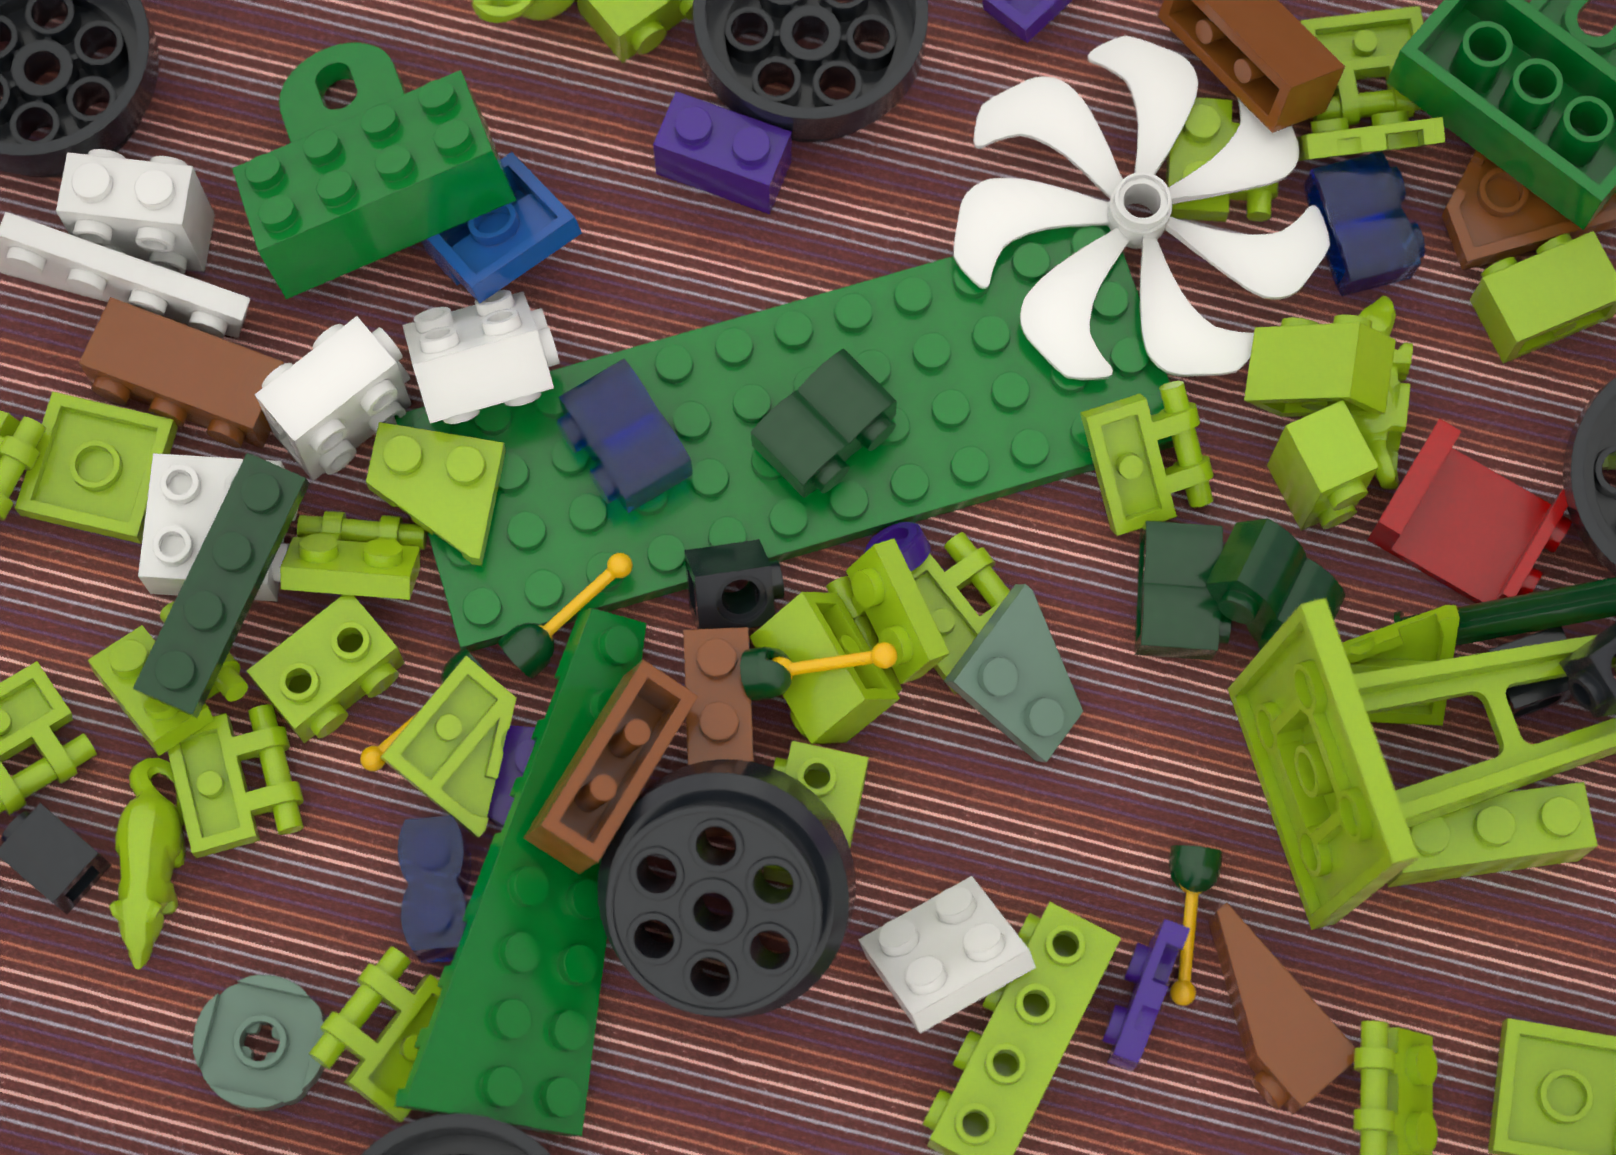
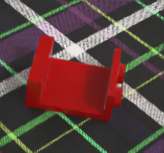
M1439 419L1367 540L1475 603L1532 593L1543 574L1542 571L1533 567L1544 548L1554 553L1572 524V520L1563 515L1568 507L1565 490L1563 489L1552 504L1548 503L1452 448L1462 431Z

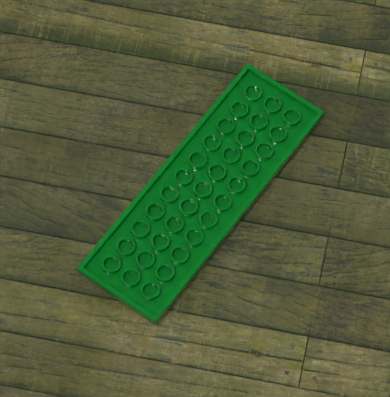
M1109 226L1048 229L1026 235L1011 242L1002 249L992 271L990 285L986 289H981L973 283L960 269L954 256L551 370L549 372L554 388L542 391L541 396L535 401L520 406H507L505 403H500L482 408L476 417L465 422L447 424L440 420L430 423L425 407L407 411L401 418L395 415L396 424L400 426L503 442L505 445L506 453L482 566L471 564L463 558L460 551L435 533L431 535L428 532L460 648L462 649L465 646L469 652L499 644L498 641L513 627L523 623H537L544 626L607 569L608 559L615 553H624L631 558L633 563L631 573L624 578H615L579 612L590 608L609 612L688 589L684 550L760 539L769 562H781L877 534L886 527L896 523H915L1095 470L1080 412L1141 394L1147 399L1150 414L1154 415L1164 409L1159 387L1169 383L1167 373L1159 369L1146 353L1141 331L1140 298L1124 253L1122 252L1099 288L1090 316V334L1101 355L1113 369L1111 377L1099 380H1076L1063 376L1028 341L1021 328L1020 313L1024 298L1042 277L1083 247L1111 231ZM844 348L897 401L896 415L892 419L896 427L890 436L874 450L868 451L863 446L851 455L846 461L850 466L847 474L831 490L822 493L817 488L810 495L803 498L752 446L751 431L775 406L798 390L807 378L824 362ZM1172 436L1157 440L1160 451L1174 447ZM576 613V614H575L568 622H566L565 624L575 622V621H576V618H577V616H578V613Z

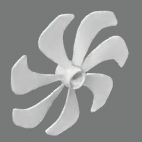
M1122 36L1098 46L1088 54L1089 62L1116 74L1126 82L1132 94L1138 125L1135 172L1124 179L1116 166L1110 148L1093 114L1084 100L1069 84L1053 77H1035L994 96L982 104L974 131V146L977 149L1017 136L1034 139L1066 157L1110 199V202L1032 180L992 178L972 187L963 198L960 206L954 240V259L968 278L981 289H986L990 285L992 271L1002 249L1021 237L1048 229L1109 226L1111 230L1109 233L1083 247L1042 277L1024 298L1021 307L1020 324L1024 335L1037 351L1066 378L1099 380L1109 378L1113 373L1112 367L1103 358L1090 334V316L1099 288L1125 247L1141 248L1140 317L1146 353L1151 361L1165 373L1189 377L1219 376L1236 373L1250 359L1254 333L1237 332L1216 327L1205 320L1194 309L1180 290L1157 241L1164 231L1173 235L1244 289L1259 297L1272 300H1281L1296 294L1323 260L1330 246L1329 235L1323 216L1318 207L1314 205L1308 207L1302 216L1281 232L1272 234L1248 235L1230 233L1170 217L1172 204L1250 190L1281 181L1293 171L1299 158L1298 141L1292 126L1272 133L1238 99L1240 125L1235 135L1210 161L1168 188L1165 182L1156 176V173L1168 156L1189 116L1198 88L1195 69L1187 59L1174 51L1142 39ZM1130 204L1144 205L1150 209L1153 216L1147 218L1135 217L1127 211L1125 206Z

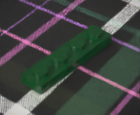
M248 452L246 453L135 682L134 690L198 718L310 483L305 477Z

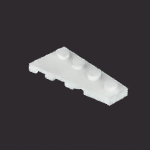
M5 212L0 225V273L108 302L110 297L165 318L188 324L192 328L219 338H223L224 335L239 337L250 302L249 297Z

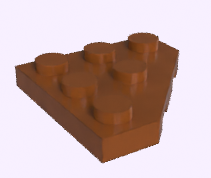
M1475 150L1441 216L1463 271L1537 250L1547 241L1563 234H1570L1571 238L1575 239L1592 231L1597 233L1615 228L1616 192L1583 231Z

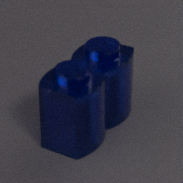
M1382 151L1311 169L1304 183L1308 207L1311 205L1318 207L1323 216L1330 241V246L1325 255L1331 275L1341 296L1411 279L1421 264L1420 258L1425 256V242L1419 225L1416 222L1410 223L1401 207V202L1405 200L1406 191L1400 170L1396 166L1390 167Z
M625 359L620 360L558 397L564 415L556 420L558 428L575 453L584 448L595 462L596 467L591 469L589 474L608 504L618 499L626 512L630 513L693 475L692 462L687 451Z
M452 815L406 819L398 840L399 864L403 876L409 884L401 907L403 933L408 945L421 963L453 961L467 924L462 919L469 903L464 895L470 882L472 869L469 846Z

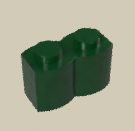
M843 348L824 362L807 378L798 390L782 400L751 431L752 446L803 498L810 495L817 488L822 493H826L836 486L847 474L850 466L846 461L851 455L863 446L868 451H872L890 436L896 427L892 419L896 415L897 401Z
M1268 518L1235 524L1206 582V588L1218 603L1221 613L1235 622L1246 624L1249 633L1258 642L1260 650L1300 604L1326 598L1333 620H1335L1346 597L1339 582L1327 570L1307 558L1303 547L1295 537L1282 526Z
M1145 521L1140 531L1138 549L1135 655L1212 660L1218 651L1219 644H1228L1231 632V619L1221 613L1218 603L1206 588V582L1225 546L1223 544L1222 526Z

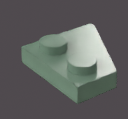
M1015 584L944 682L1035 761L1047 762L1081 716L1083 709L1033 590L1026 584Z

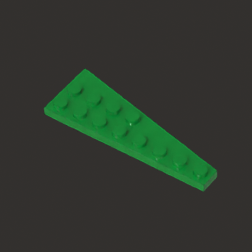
M594 608L578 613L554 678L559 680L545 718L537 721L531 737L535 741L523 776L515 779L509 795L514 798L502 832L496 833L493 837L462 919L463 922L467 923L452 964L445 966L437 985V987L442 989L428 1027L421 1028L414 1046L419 1051L405 1088L398 1089L396 1093L395 1107L440 1115L473 1114L489 1117L515 1128L566 1137L582 1136L607 941L598 905L597 885L602 856L596 864L578 874L525 840L524 836L623 676L642 661L647 623Z

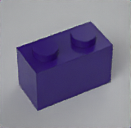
M676 91L653 144L656 174L770 215L792 162V132Z

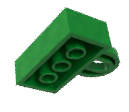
M1443 0L1401 48L1386 83L1431 117H1443L1444 126L1584 231L1616 192V25L1609 33L1599 37L1590 36L1583 32L1578 25L1577 17L1591 0H1531L1530 3L1525 0Z
M352 42L334 45L313 54L299 64L285 81L279 97L280 112L291 143L232 168L257 250L286 299L516 201L485 119L462 71L459 70L443 78L433 80L422 87L406 93L402 80L388 54L382 49L367 43ZM344 79L353 80L357 88L355 99L344 108L328 109L324 99L326 90L337 81Z

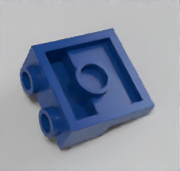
M513 152L500 160L516 201L421 241L428 255L457 286L461 283L479 304L582 234L575 216Z

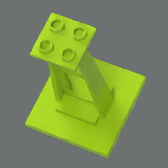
M1326 598L1303 603L1298 606L1228 687V692L1311 930L1336 924L1419 857L1409 827L1616 753V718L1538 744H1529L1521 737L1506 698V690L1509 687L1566 677L1567 675L1559 662L1597 635L1353 674ZM1613 656L1611 668H1614L1616 672V657ZM1466 695H1472L1480 699L1485 707L1499 745L1498 756L1395 791L1368 714Z

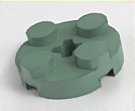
M272 975L249 976L238 980V984L228 987L221 995L217 993L202 1009L193 1035V1054L198 1067L201 1069L204 1080L219 1097L236 1107L246 1110L271 1111L285 1105H293L300 1102L307 1095L308 1090L317 1083L325 1069L308 1054L324 1034L320 1030L321 1025L326 1020L323 1010L299 985L285 978ZM262 1025H270L273 1027L272 1037L280 1041L276 1053H267L264 1061H254V1051L244 1046L247 1034L258 1035Z

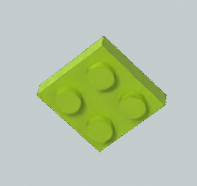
M52 391L42 422L46 430L36 447L40 455L32 470L26 471L15 505L16 511L20 516L142 544L153 453L170 454L178 426L170 418Z
M1511 1018L1504 1020L1501 1029L1488 1153L1496 1155H1616V1036Z

